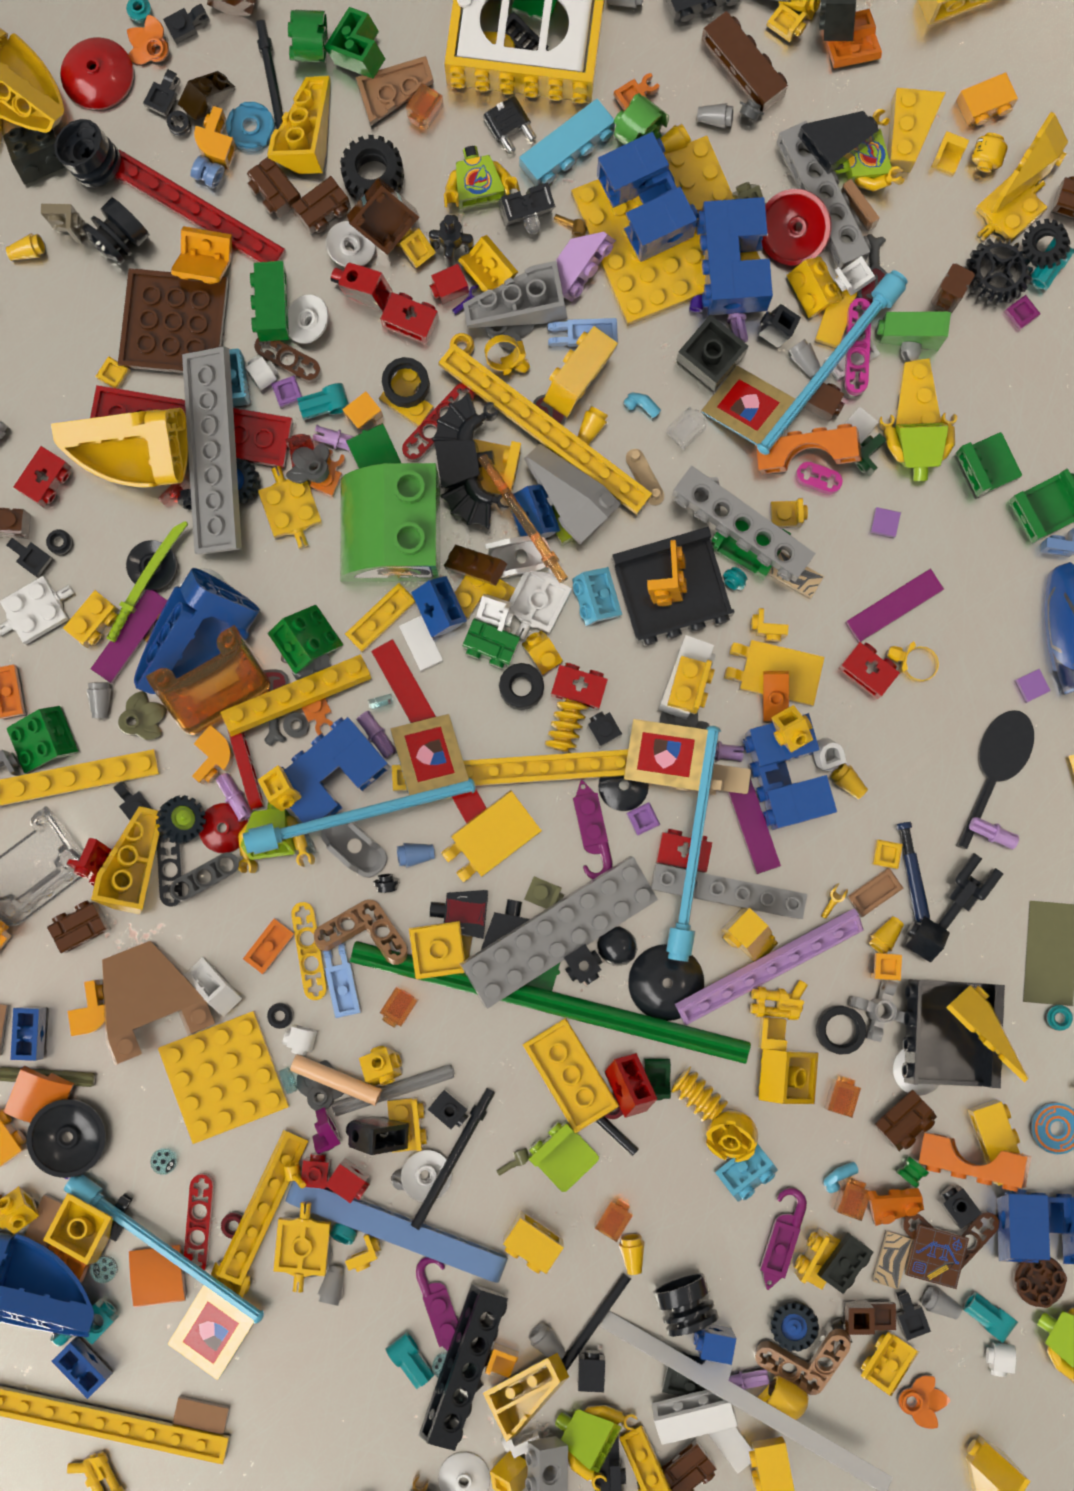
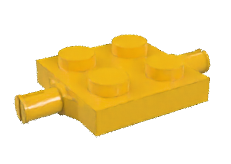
M1009 176L977 205L976 211L987 223L977 233L978 237H981V240L984 241L991 233L996 232L1005 239L1010 238L1011 242L1014 241L1047 210V206L1036 195L1045 186L1044 180H1040L1003 208L994 212L992 208L1011 176Z
M277 466L279 476L274 467L271 471L276 483L258 490L273 537L276 539L285 535H294L299 549L303 548V545L307 547L309 544L304 532L312 526L322 524L308 481L301 484L294 483L289 479H285L280 466Z
M300 1202V1217H279L277 1225L273 1271L285 1272L294 1276L292 1291L297 1292L298 1290V1293L304 1291V1277L311 1275L325 1276L327 1270L331 1222L316 1221L310 1218L311 1202H307V1204L306 1202Z

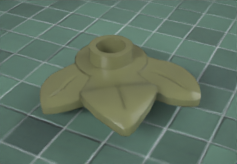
M144 691L137 692L127 700L126 711L120 715L118 720L119 728L125 734H137L144 740L156 739L162 735L161 730L156 724L164 718L167 707L157 702H148ZM129 718L135 719L136 724L132 726L128 725L126 720Z

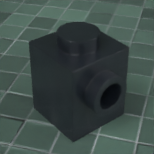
M780 304L772 312L767 311L760 321L762 327L758 335L779 348L793 336L801 317Z
M603 711L589 718L591 723L587 725V728L599 749L622 736V732L610 712L604 715Z
M924 916L918 923L913 922L908 928L906 935L909 937L905 946L931 963L944 949L950 932Z
M446 1088L428 1108V1111L450 1129L455 1125L459 1128L469 1117L466 1114L469 1107Z
M954 1185L949 1186L941 1193L942 1197L938 1199L953 1222L961 1229L982 1214L964 1188L959 1185L956 1187Z
M586 1350L584 1354H579L578 1391L604 1393L605 1355H600V1352L596 1350Z

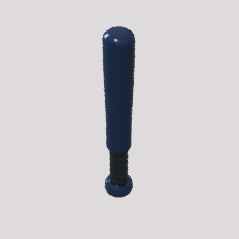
M910 821L897 824V830L901 832L905 855L903 856L915 921L919 922L924 916L930 919V913L917 853L914 851L910 828H912V823Z

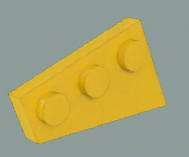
M930 358L905 362L901 377L895 429L896 424L941 423Z

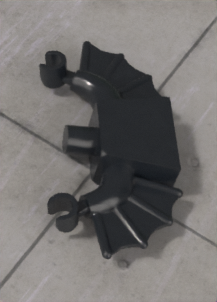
M467 392L461 400L454 403L450 402L447 412L436 420L437 431L434 437H432V441L435 443L441 488L445 492L441 494V498L449 504L450 513L463 517L467 525L481 524L489 529L491 525V505L495 503L499 509L506 510L509 506L502 505L500 499L506 498L511 500L512 497L507 493H503L498 497L494 493L483 489L480 482L483 480L482 467L495 465L493 450L479 452L478 445L474 441V434L484 424L483 421H494L497 418L498 410L492 414L488 413L487 410L491 409L494 404L493 402H488L484 406L483 413L478 415L471 395Z

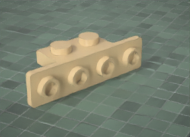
M714 764L709 794L716 795L717 790L747 794L751 770ZM676 787V790H683V791H690V792H691L690 789H683V788H677V787Z

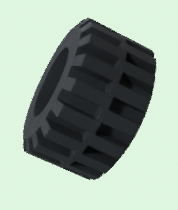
M368 135V139H364L361 136L358 137L359 142L355 143L352 141L349 143L350 150L345 148L343 151L344 157H341L340 161L342 178L349 194L352 197L355 195L356 200L359 201L377 180V178L365 179L358 174L360 168L371 161L381 162L387 167L384 174L379 178L399 193L398 187L402 188L404 169L397 147L394 148L390 140L385 143V139L382 136L374 139V135Z

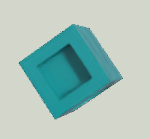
M100 1299L92 1306L94 1314L102 1316L103 1325L98 1326L93 1323L89 1337H84L91 1345L119 1317L115 1313V1307L108 1301L103 1302Z

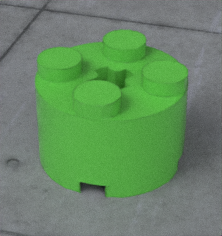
M638 93L631 100L629 107L616 115L613 122L616 124L614 136L624 145L650 132H653L656 139L661 138L662 134L659 131L662 125L665 128L667 127L669 115L646 96Z

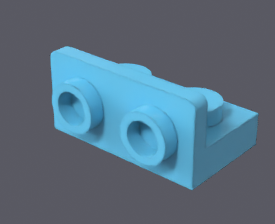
M609 567L582 572L572 579L573 591L577 595L580 605V615L584 619L586 626L592 625L597 621L612 619L622 615Z
M757 1144L754 1155L751 1158L742 1162H735V1158H732L715 1173L739 1202L749 1199L755 1193L754 1189L762 1183L767 1184L775 1177L774 1173L778 1169Z

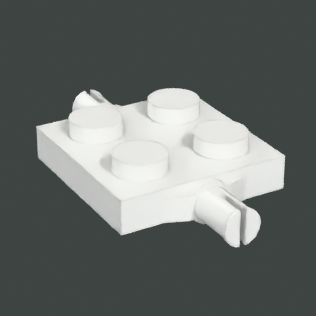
M552 560L547 573L538 571L523 573L509 601L512 603L510 611H513L514 617L521 622L515 635L520 636L522 640L526 637L530 627L538 628L550 634L572 591L571 587L562 584L556 578L562 566L556 560Z
M42 576L0 600L7 621L0 625V637L13 629L17 632L22 643L26 645L68 621L69 619L63 610L62 600L74 594L70 585L55 592L50 587L46 578Z

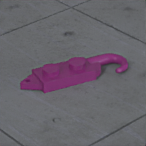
M581 780L573 802L585 851L591 854H601L603 869L600 872H591L587 865L583 866L585 874L589 878L595 879L612 868L613 861L598 793H594Z
M796 1188L784 1189L777 1198V1201L781 1202L785 1196L793 1195L797 1199V1206L794 1215L781 1214L774 1221L759 1268L763 1272L767 1290L773 1287L781 1278L785 1279L801 1230L800 1227L806 1212L807 1201L805 1195Z
M425 1257L416 1266V1279L439 1347H443L448 1351L458 1324V1318L448 1288L441 1282L429 1283L425 1274V1268L428 1264H437L441 1270L445 1269L444 1264Z

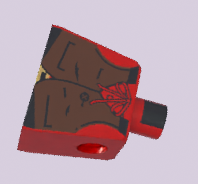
M347 263L344 270L334 268L331 273V282L338 284L346 297L378 311H384L393 290L382 272L357 264Z

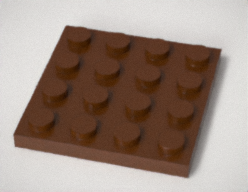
M129 268L118 366L183 373L182 354L221 347L228 278L222 277L218 283L207 284L197 279H181L178 276L172 275L171 272Z

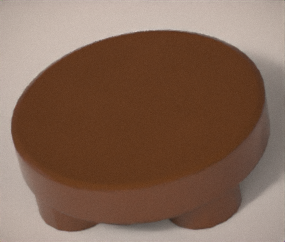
M1050 1257V1260H1039V1263L1018 1262L1013 1272V1286L1017 1295L1029 1305L1048 1308L1057 1302L1064 1293L1067 1276L1061 1265L1052 1257Z

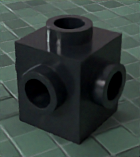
M586 944L564 957L569 965L565 970L572 981L578 980L580 984L585 981L588 985L600 977L598 975V972L601 971L599 965L603 962L595 950L590 952ZM582 961L588 962L589 966L586 970L579 968V964Z

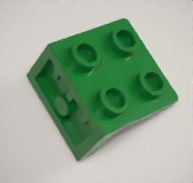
M1001 432L973 445L969 442L961 446L956 452L977 497L1022 476Z
M317 605L282 618L267 633L295 675L302 672L315 659L343 646V643Z
M60 706L38 709L7 727L8 735L25 774L32 772L55 758L71 756L79 752Z

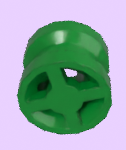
M910 1156L906 1159L904 1167L896 1171L915 1188H918L920 1185L919 1181L921 1178L929 1174L925 1168Z

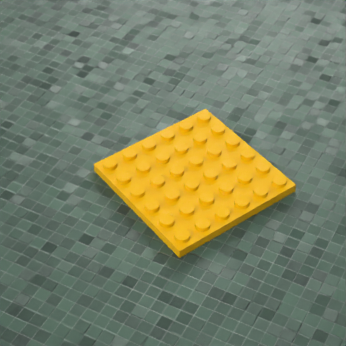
M707 135L689 142L687 147L664 154L669 163V170L674 177L676 187H681L690 205L693 204L697 212L702 211L704 201L734 199ZM599 179L571 190V195L579 214L585 222L588 235L605 232L616 240L610 254L604 257L600 263L627 326L691 301L696 295H702L706 277L702 272V260H705V255L701 251L700 235H697L696 228L694 237L640 262L624 231L625 227L630 226L626 212L643 205L639 196L613 208ZM757 251L740 253L741 261L760 259Z

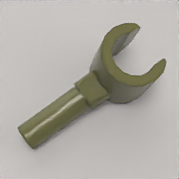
M523 1148L514 1151L515 1160L496 1170L498 1175L500 1176L516 1166L526 1164L529 1158L527 1149Z

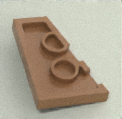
M426 56L381 69L377 72L374 79L364 75L356 77L371 126L434 83Z

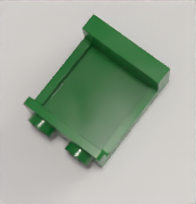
M1068 469L1026 491L1014 495L1009 500L1032 544L1074 523V474L1070 473Z
M737 521L735 523L739 531H747L749 529L745 521ZM782 529V530H784L786 533H788L789 535H791L790 532H788V531L785 530V529ZM716 532L711 542L715 543L713 547L714 552L762 580L765 579L772 567L771 565L767 567L757 560V555L752 551L746 552L736 545L737 541L731 536L724 537ZM759 535L756 537L759 545H769V540L766 536Z

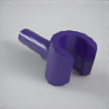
M477 285L472 286L468 297L452 309L455 315L464 309L463 303L475 297L472 294L478 290Z
M702 295L693 297L690 302V311L703 312Z

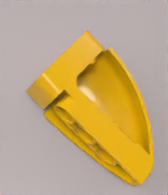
M0 28V118L27 129L47 133L60 123L64 113L58 86L44 62L26 42L15 33H12L8 39V33Z
M182 408L141 411L51 424L55 444L79 466L105 480L134 487H155L181 483L184 479L188 459L186 415Z

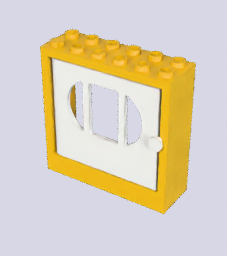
M453 0L444 63L446 83L458 89L472 87L482 92L496 90L506 95L520 93L530 98L544 96L554 101L569 99L579 104L592 102L605 0H595L585 73L583 68L592 0H558L567 12L569 27L563 41L549 51L546 50L552 0L544 1L537 51L504 47L510 0H502L496 44H492L485 37L480 26L481 11L488 0ZM462 8H463L462 21H461V29H460V36H459V43H458V50H457V57H455V56H456V49H457V41H458L459 27H460L461 12H462Z

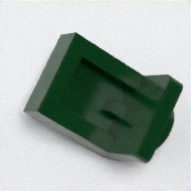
M880 433L874 438L870 435L860 444L862 448V461L855 462L861 472H867L870 476L878 467L869 457L886 442V439Z
M644 1059V1070L657 1097L656 1101L670 1099V1059Z

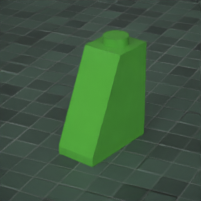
M886 312L883 319H879L877 325V334L880 335L879 343L901 346L903 342H916L922 345L921 349L938 351L948 337L951 312Z

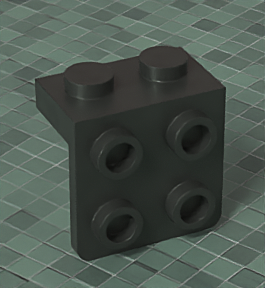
M20 127L11 129L3 136L11 161L24 185L65 168L55 155L54 144L56 136L53 129L44 133Z

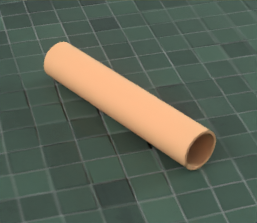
M298 1054L295 1056L290 1071L374 1106H376L382 1089Z

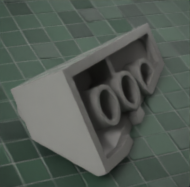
M557 261L533 265L525 269V273L514 279L511 277L505 280L503 285L493 290L489 289L463 303L467 328L545 324L568 319Z
M539 444L524 458L537 483L542 485L549 496L547 500L550 506L554 505L560 515L558 520L562 527L579 544L621 505L605 486L542 444Z

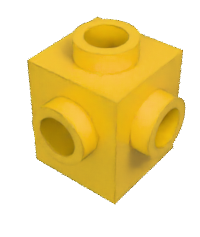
M794 705L771 717L776 728V732L773 733L775 739L780 746L785 745L791 753L813 741L810 730L813 728L811 722L806 715L802 716Z
M375 1047L370 1050V1054L359 1058L365 1082L373 1086L393 1083L396 1077L402 1075L400 1069L402 1060L397 1052L388 1047Z
M19 1186L0 1199V1227L2 1229L7 1228L15 1234L39 1217L34 1198Z

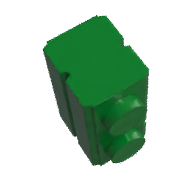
M474 618L462 647L467 650L466 655L475 659H480L483 656L490 659L489 664L503 669L504 665L510 667L521 637L505 630L502 632L498 631L497 627Z

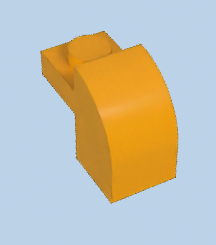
M213 106L211 113H208L205 117L204 128L195 126L194 137L202 155L209 158L211 163H219L229 170L236 150V144L232 137L221 134L226 117L223 109Z
M210 725L194 743L196 747L208 756L205 762L192 775L201 784H204L206 781L210 783L219 773L217 771L218 767L228 772L234 760V751L230 741L215 727Z
M100 979L84 982L88 1007L67 1011L71 1036L95 1032L105 1026L103 984H100Z

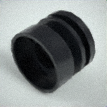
M87 119L75 120L63 127L57 135L54 144L55 155L81 184L86 187H99L112 180L118 172L121 164V154L116 145L96 123Z
M111 197L100 208L106 220L103 222L101 219L93 216L91 221L97 229L88 223L82 229L87 234L90 242L105 257L121 265L125 260L118 251L120 250L128 257L132 254L126 242L129 241L139 247L150 234L126 207Z
M703 1273L677 1278L653 1291L659 1310L672 1309L663 1317L664 1324H669L666 1327L669 1336L675 1337L698 1332L719 1319L717 1310L712 1309L715 1306L713 1299L701 1300L710 1292Z

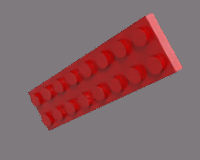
M96 385L90 418L182 408L186 415L185 400ZM233 408L236 458L250 463L284 468L293 419L291 417Z

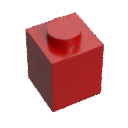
M459 264L431 275L432 284L429 285L435 299H440L442 305L469 294V287Z

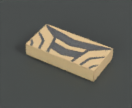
M780 552L778 558L782 561H787L790 559V556ZM773 566L768 572V575L809 599L812 598L824 578L823 575L809 567L804 569L796 582L784 580L777 574L778 570Z
M886 1230L873 1274V1282L895 1289L899 1288L912 1238Z

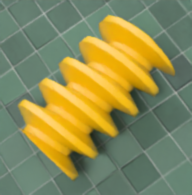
M562 698L564 701L557 702L556 705L562 711H556L553 715L559 721H551V726L556 730L548 731V735L553 740L545 741V745L557 751L571 753L568 751L569 748H577V745L571 740L580 738V735L574 732V730L583 728L577 720L586 718V716L580 713V710H587L589 707L580 702Z
M689 1066L674 1082L671 1092L674 1093L680 1090L681 1093L678 1099L682 1100L687 1097V1108L695 1104L696 1107L693 1113L696 1115L703 1112L701 1121L704 1122L708 1119L712 1121L722 1112L728 1101L723 1100L719 1102L721 1098L719 1093L711 1096L714 1088L712 1086L704 1088L706 1084L705 1079L696 1081L698 1073L695 1071L689 1074L691 1066Z

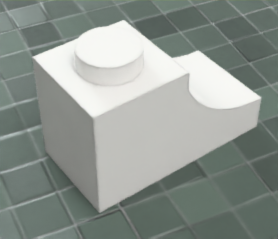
M203 957L184 974L205 1001L223 1017L242 1000L233 987Z

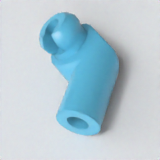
M631 392L624 400V405L629 410L640 406L652 418L661 411L658 405L646 394Z
M852 1161L837 1167L824 1178L823 1183L828 1193L840 1190L838 1181L858 1174L859 1170L855 1162Z

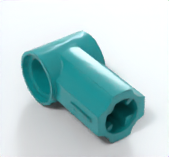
M1055 238L1052 239L1044 252L1054 248L1056 244ZM1070 247V252H1066L1067 258L1065 260L1061 258V264L1058 266L1056 263H1053V268L1048 269V266L1045 265L1044 269H1040L1039 265H1037L1031 274L1032 285L1047 291L1059 271L1065 267L1072 257L1074 249Z
M342 383L331 384L324 387L320 392L297 398L303 420L327 413L330 415L343 413L342 409L349 405Z
M977 1292L969 1296L963 1307L966 1313L985 1326L984 1329L1002 1343H1004L1018 1323L1000 1307L996 1308Z
M406 1332L385 1348L391 1361L397 1367H401L416 1389L422 1387L434 1377V1372L419 1353V1347L409 1333Z

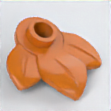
M147 15L144 28L133 27L127 29L129 41L134 47L128 54L133 63L144 65L149 61L161 62L167 57L169 46L163 39L164 28L157 18ZM160 46V52L156 54L155 48Z
M925 1375L917 1378L911 1388H906L900 1393L898 1403L903 1412L912 1415L917 1425L934 1429L938 1428L935 1412L950 1403V1398L943 1391L934 1388V1376ZM909 1397H915L914 1404H907Z

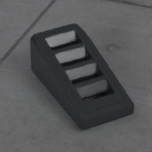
M513 11L507 18L506 34L514 41L515 48L530 50L534 45L539 46L540 37ZM514 26L516 29L510 34L507 30ZM521 32L523 36L517 41L514 37ZM528 38L531 42L524 48L521 44Z

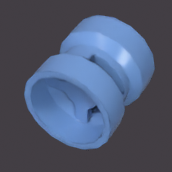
M199 155L193 163L190 176L197 181H205V184L211 188H216L223 177L224 166L219 163H211L209 158Z

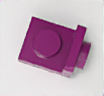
M325 1107L315 1111L317 1122L314 1123L317 1134L313 1135L312 1139L317 1154L329 1151L341 1144L338 1130Z

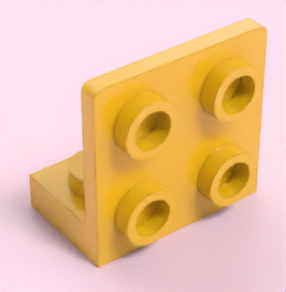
M474 439L478 445L479 452L493 450L495 465L482 467L483 480L480 482L483 489L496 495L503 493L512 495L522 450L521 443L511 441V445L506 446Z
M820 1227L817 1232L813 1231L807 1240L806 1245H808L805 1254H800L794 1264L796 1269L794 1273L798 1279L804 1284L808 1281L823 1290L826 1281L820 1278L817 1273L841 1240Z

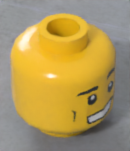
M989 132L977 139L972 154V161L978 165V170L990 173L993 169L1002 167L1008 149L1004 137Z

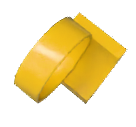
M498 335L491 338L485 345L484 352L488 365L495 370L503 371V375H508L512 368L519 373H525L530 368L529 361L525 358L526 352L523 341L516 342L514 338L508 335ZM509 342L516 347L512 353L500 358L501 364L494 363L487 357L488 351L496 343Z
M914 641L905 648V651H902L903 648L889 647L886 657L895 663L901 662L898 671L900 674L904 673L907 678L914 682L928 681L938 671V657L928 647H916ZM912 650H926L933 656L936 665L935 671L930 678L920 680L908 673L907 656Z

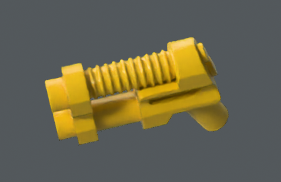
M799 980L791 994L787 993L783 988H778L777 991L758 986L757 989H752L751 998L756 999V1004L751 1003L750 1013L755 1014L756 1017L771 1016L798 1020L804 1001L800 998L808 984ZM765 1000L776 1001V1007H766Z
M104 1452L90 1454L83 1462L68 1463L67 1465L68 1474L85 1473L87 1477L85 1485L87 1488L90 1487L92 1491H104L100 1483L104 1478L111 1491H125L122 1485L118 1483L108 1463L109 1459Z

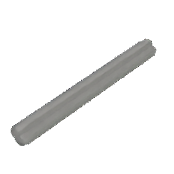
M446 1065L379 1087L382 1089L377 1103L452 1079L455 1076L452 1065ZM349 1097L334 1102L332 1110L335 1116H340L370 1106L371 1104L354 1097Z

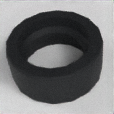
M402 357L395 359L386 366L382 374L381 382L385 396L398 407L410 408L417 406L424 401L429 393L430 381L427 370L421 362L414 358ZM405 368L415 371L421 381L418 391L408 397L396 394L391 386L393 375L398 370Z
M843 1005L832 1006L824 1010L819 1016L816 1024V1036L820 1044L828 1051L839 1055L850 1054L858 1050L864 1043L866 1024L862 1016L855 1009ZM836 1015L848 1016L856 1026L854 1038L845 1045L834 1044L826 1034L828 1021Z

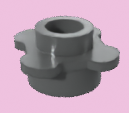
M749 99L746 104L740 101V104H742L740 113L756 121L760 114L764 115L763 112L759 111L761 105Z

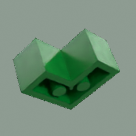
M349 7L324 46L334 64L374 79L386 59L374 41L379 31L370 15Z

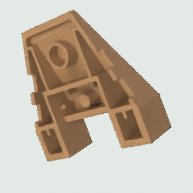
M151 941L102 960L105 1039L115 1065L142 1054L133 1030L178 1012L187 1035L215 1024L205 999Z

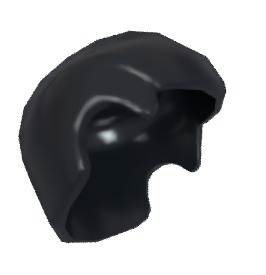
M620 926L600 936L597 942L598 953L606 962L613 966L627 965L635 958L638 950L634 935Z

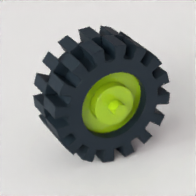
M179 795L171 798L160 807L156 815L159 816L156 819V824L160 825L158 831L159 833L163 831L164 835L162 837L164 839L170 838L169 842L174 843L178 841V844L191 841L204 829L202 825L206 823V819H203V816L206 814L205 811H200L199 808L202 807L200 803L197 805L194 803L196 799L192 797L189 800L188 796L180 797Z

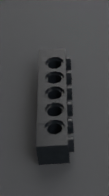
M471 1284L418 1435L427 1444L455 1451L457 1444L463 1437V1427L466 1418L471 1414L475 1392L480 1388L483 1369L489 1362V1352L492 1343L498 1336L500 1320L507 1310L508 1298L497 1291ZM486 1312L485 1319L480 1322L482 1314ZM478 1337L477 1343L471 1347L472 1341ZM469 1363L467 1370L462 1372L464 1365ZM460 1388L459 1394L453 1397L455 1391ZM451 1414L449 1421L444 1423L445 1418Z

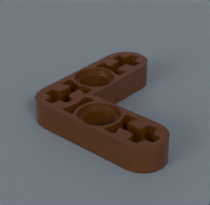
M981 1211V1215L958 1233V1235L962 1236L973 1235L976 1240L974 1247L966 1249L962 1268L999 1228L998 1218L990 1211ZM920 1214L914 1216L906 1215L901 1221L902 1229L912 1239L914 1238L915 1229H908L910 1227L908 1223L910 1219H919L917 1223L933 1227ZM983 1217L986 1219L991 1217V1228L983 1227L980 1231L984 1235L982 1238L971 1230L973 1227L979 1230L983 1226L981 1219Z

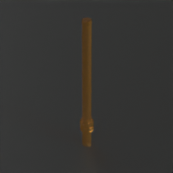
M484 454L479 457V462L541 554V560L546 568L551 569L559 583L566 581L568 577L558 563L559 558L554 551H550L488 455Z

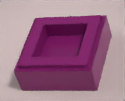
M1024 295L1004 311L1019 331L1041 314L1027 295Z

